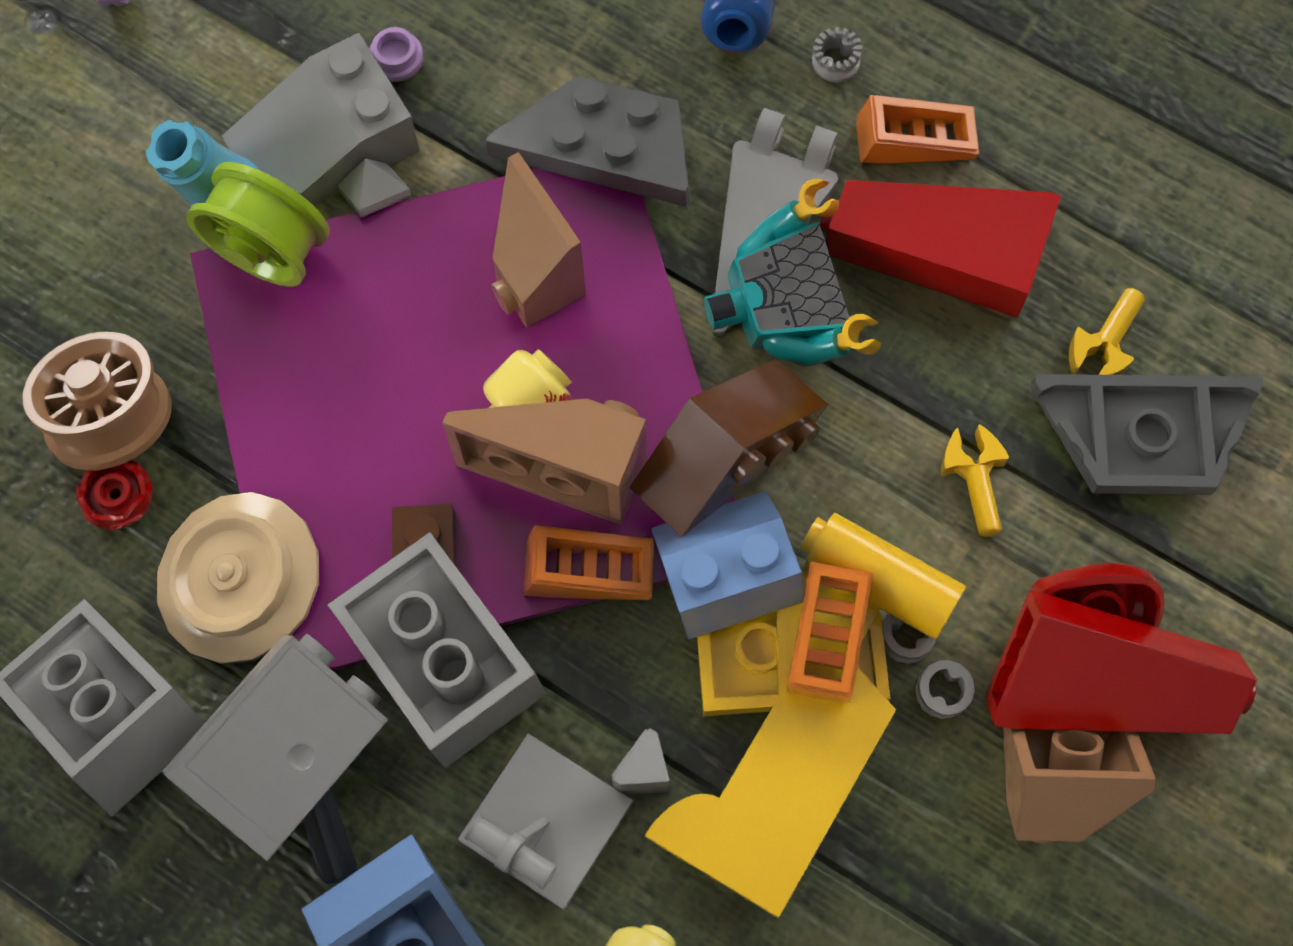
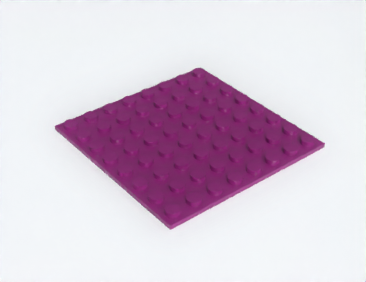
M537 168L531 170L581 242L586 295L526 328L516 311L509 315L505 313L491 288V284L497 281L493 264V252L505 176L397 202L365 217H360L356 212L327 219L330 235L323 245L311 248L303 261L306 275L301 284L295 287L281 286L255 277L231 264L210 248L190 253L239 493L254 492L281 500L307 523L319 551V586L307 618L292 636L300 641L305 634H308L320 643L335 658L328 666L332 671L367 662L328 604L392 559V507L453 504L455 510L456 568L500 627L604 600L544 598L523 595L526 542L535 525L654 539L653 586L669 582L651 529L666 524V522L635 493L622 525L613 523L456 466L442 424L447 412L489 408L492 404L488 401L483 391L485 381L515 351L524 350L533 355L537 349H540L572 381L566 388L570 393L571 400L590 399L602 404L607 400L618 401L632 407L639 413V417L646 419L647 460L649 459L688 399L702 393V388L642 195ZM735 497L731 498L725 504L736 501ZM547 552L546 572L556 573L557 553ZM572 553L571 575L581 576L582 553ZM597 554L596 578L606 579L607 554ZM621 554L620 580L631 581V554Z

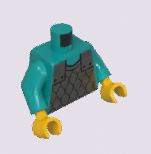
M822 179L807 181L799 191V202L792 200L765 218L737 248L736 259L733 260L728 272L731 290L704 297L705 312L712 330L742 323L748 345L751 349H765L771 357L804 367L847 356L850 348L863 354L878 352L881 342L876 339L865 340L859 343L860 331L866 326L876 325L878 321L865 314H855L849 318L819 221L809 224V217L811 215L827 217L833 215L838 210L839 200L836 199L828 200L819 208L815 206L814 196L816 192L821 188H825L829 184L828 181Z

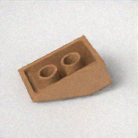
M576 399L451 411L446 413L442 422L456 466L622 525L634 496V492L629 487L647 462L646 419L639 417V413L632 407L614 400H607L602 404L590 399Z

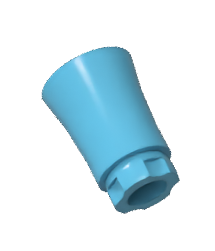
M168 120L158 125L151 133V143L146 150L148 162L155 168L160 178L173 187L190 206L196 203H205L214 188L211 174L219 163L235 162L258 169L252 161L228 150L204 130L193 126L187 121L176 123Z

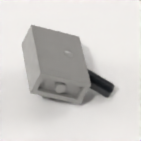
M284 634L162 772L170 781L266 861L269 860L302 821L320 878L325 884L343 881L357 872V863L331 786L388 719L375 708L382 699L368 685L354 675L346 683L328 667L335 658L320 643L308 634H305L300 641L291 635Z

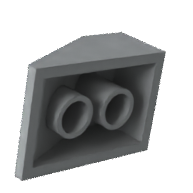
M360 33L310 56L222 135L230 151L249 159L260 171L285 183L306 198L312 205L338 193L337 184L364 159L387 163L391 166L420 151L410 113Z
M430 532L328 604L331 611L419 736L445 768L546 695L535 672Z
M85 599L0 671L1 698L66 773L111 817L162 772L204 725L199 716L167 681Z

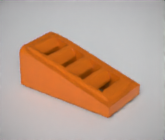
M870 95L856 119L859 158L862 163L894 164L975 160L979 155L973 106ZM945 124H953L955 140L947 139ZM924 125H930L931 137H926ZM902 126H908V135L902 134Z
M535 525L526 542L523 595L544 598L650 600L653 589L654 539ZM547 552L557 553L556 573L546 572ZM572 553H582L581 576L571 575ZM597 554H607L606 579L596 578ZM621 554L632 555L631 581L620 580Z
M810 561L787 692L842 703H849L851 701L873 573ZM819 586L856 592L854 603L817 597ZM814 612L851 618L850 628L813 622ZM810 637L847 644L845 654L809 648ZM805 663L842 669L840 680L805 674Z

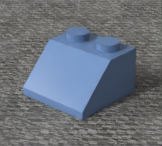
M766 491L722 505L683 537L668 523L651 528L688 640L803 602L804 586L802 573L782 518Z
M412 834L302 908L318 946H485Z

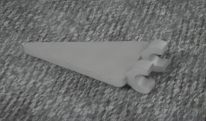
M764 108L759 117L752 142L740 140L734 144L715 294L731 290L728 272L733 260L736 259L737 248L765 218L792 200L799 202V191L807 181L822 179L829 182L825 188L819 189L814 196V203L817 208L824 204L836 188L838 181L837 174L828 169L836 148L834 143L837 138V132L816 126L804 161L776 152L784 132V128L781 126L785 115ZM811 215V216L809 217V218H810V221L812 220V218H813L815 215ZM733 325L712 330V333L718 337L724 336Z

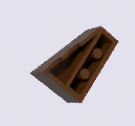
M778 359L770 361L689 398L629 488L683 537L763 473L778 465L790 452L794 451L796 454H799L805 450L820 432L821 427L815 422L829 404Z

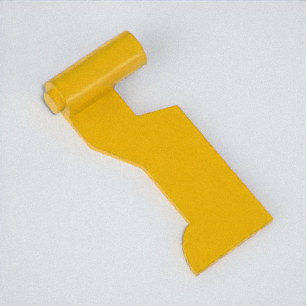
M835 512L828 522L817 517L800 547L802 551L809 554L802 571L804 593L810 561L873 573L862 642L880 610L887 612L936 640L966 588V585ZM819 586L817 597L854 603L856 592ZM803 602L780 609L776 619L777 701L720 798L710 794H695L681 799L665 810L645 834V838L776 918H779L896 711L893 705L858 666L853 695L849 703L787 692ZM815 611L813 622L850 628L851 618ZM810 637L808 647L845 654L847 644ZM805 663L804 669L805 674L840 680L842 669Z

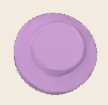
M391 27L382 30L375 36L369 48L389 81L397 82L411 78L419 71L423 63V50L419 40L402 28Z

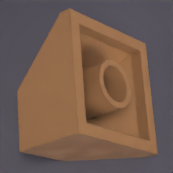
M517 152L508 157L493 252V264L497 281L491 284V288L505 313L509 315L516 311L526 328L586 295L581 242L520 153Z
M1004 728L1006 802L1016 840L1034 841L1041 844H1050L1056 841L1082 842L1155 790L1156 778L1138 732Z

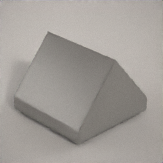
M651 728L643 731L613 772V788L624 795L670 792V780L657 732Z

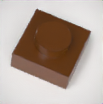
M453 504L392 507V559L430 532L456 566L455 510Z

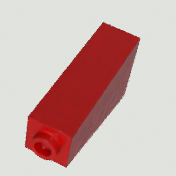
M846 180L839 199L838 210L833 215L822 216L820 227L821 231L827 233L826 246L831 257L1018 318L1029 294L1061 195L1039 191Z
M1029 589L987 689L985 699L994 725L1008 729L1232 734L1240 715L1246 714L1254 703L1257 679L1241 654L1237 651Z

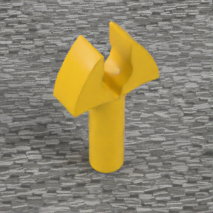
M1133 288L1125 289L1098 333L1089 334L1080 327L1076 329L1069 348L1071 374L1077 373L1086 356L1095 355L1097 351L1103 352L1101 359L1104 366L1099 375H1122L1127 371L1134 357L1121 352L1119 343L1145 302V297L1140 291Z
M978 425L975 431V438L981 455L975 464L972 457L963 452L959 428H956L942 459L941 475L946 476L957 473L966 480L978 534L982 537L995 536L1001 532L1002 526L989 473L993 467H1004L1009 456L998 439L985 427Z

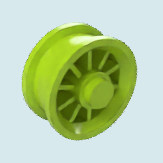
M219 163L211 174L214 188L205 203L193 204L186 214V221L190 229L215 253L243 271L281 286L295 287L300 285L306 275L303 261L312 247L323 245L330 235V228L326 219L306 198L273 176L240 163Z

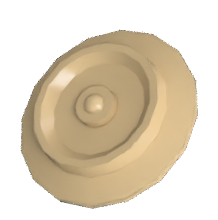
M254 492L220 496L193 511L170 537L158 567L157 604L168 632L191 654L220 664L255 661L266 655L284 634L292 636L307 618L319 586V551L307 523L283 501Z

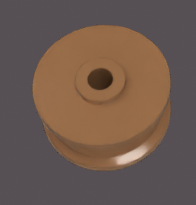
M116 332L90 333L59 345L38 362L30 373L23 390L24 410L32 424L43 432L45 442L52 454L63 464L80 470L108 469L124 464L139 456L153 445L163 433L170 419L172 409L169 390L163 380L154 372L152 360L144 346L136 339Z

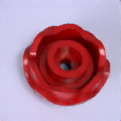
M134 460L108 469L86 470L76 488V498L84 518L93 525L108 530L123 529L139 521L149 509L153 496V487L147 472ZM121 491L118 499H112L114 492Z

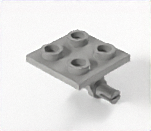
M527 734L458 838V841L494 864L495 867L508 873L565 911L633 804V800L532 735Z

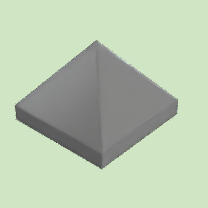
M364 159L337 184L339 192L360 217H365L411 196L410 188L387 163Z

